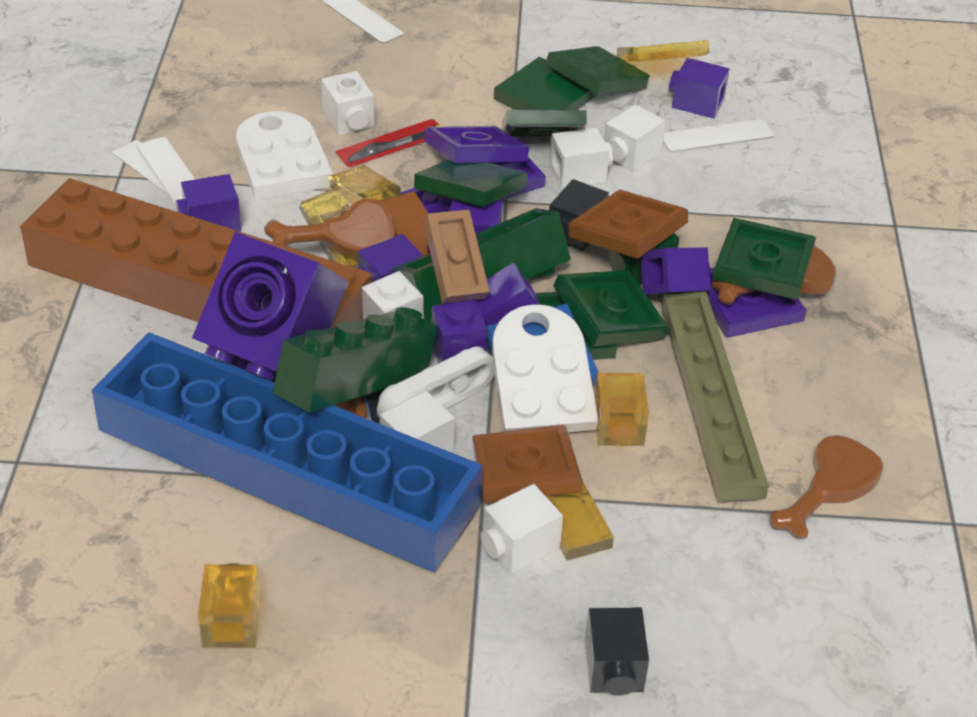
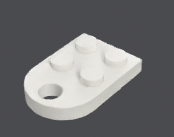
M264 112L246 119L237 128V153L255 200L334 186L333 172L312 125L305 118L289 112Z
M546 305L522 306L505 315L495 329L492 343L493 367L503 432L566 425L568 432L596 430L599 421L582 332L576 322L561 310ZM529 322H538L546 328L547 332L540 336H533L528 334L523 329V326Z

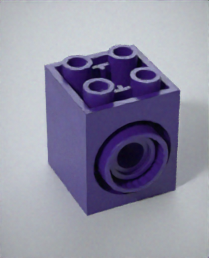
M235 232L192 339L208 345L204 354L275 381L283 340L303 335L308 330L330 328L349 282L316 261Z

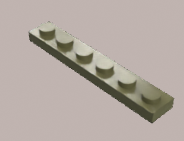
M707 292L664 293L662 309L666 323L670 328V337L718 502L766 499L769 485Z

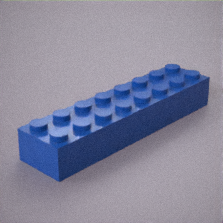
M150 332L92 389L100 431L434 573L481 505L482 464L334 405L309 413L273 394L275 382Z

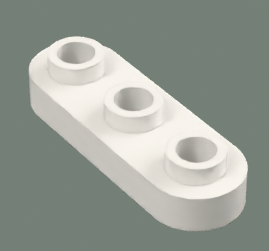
M472 347L435 366L428 367L402 382L387 387L379 398L377 406L378 417L380 418V414L424 391L432 395L445 409L480 392L491 382L495 375L493 357L482 347Z

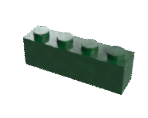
M535 208L475 233L486 279L512 263L517 265L526 279L544 277L557 271L556 266L571 260L560 215L557 211ZM428 253L394 267L393 272L400 271L423 295L424 319L432 323V306L442 305L431 254Z
M399 307L394 312L382 315L371 314L366 319L354 322H339L335 327L323 330H308L303 335L284 339L273 394L310 413L386 389L429 367L438 326L423 319L422 314L415 309Z

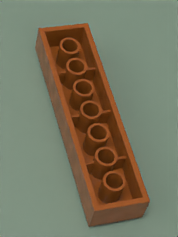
M71 178L61 185L20 226L28 266L196 322L200 319L235 232L316 261L347 280L349 283L331 327H335L339 322H354L363 319L361 287L372 283V273Z

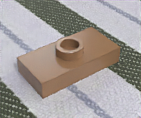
M470 210L427 214L423 220V225L442 304L485 299L490 291Z

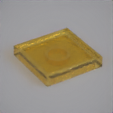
M709 40L616 47L617 57L626 62L704 56L710 53Z

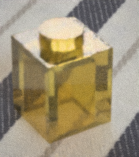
M597 373L594 397L599 421L596 429L597 444L644 446L649 417L644 373Z
M238 563L204 565L198 610L202 648H256L261 602L258 565H241Z

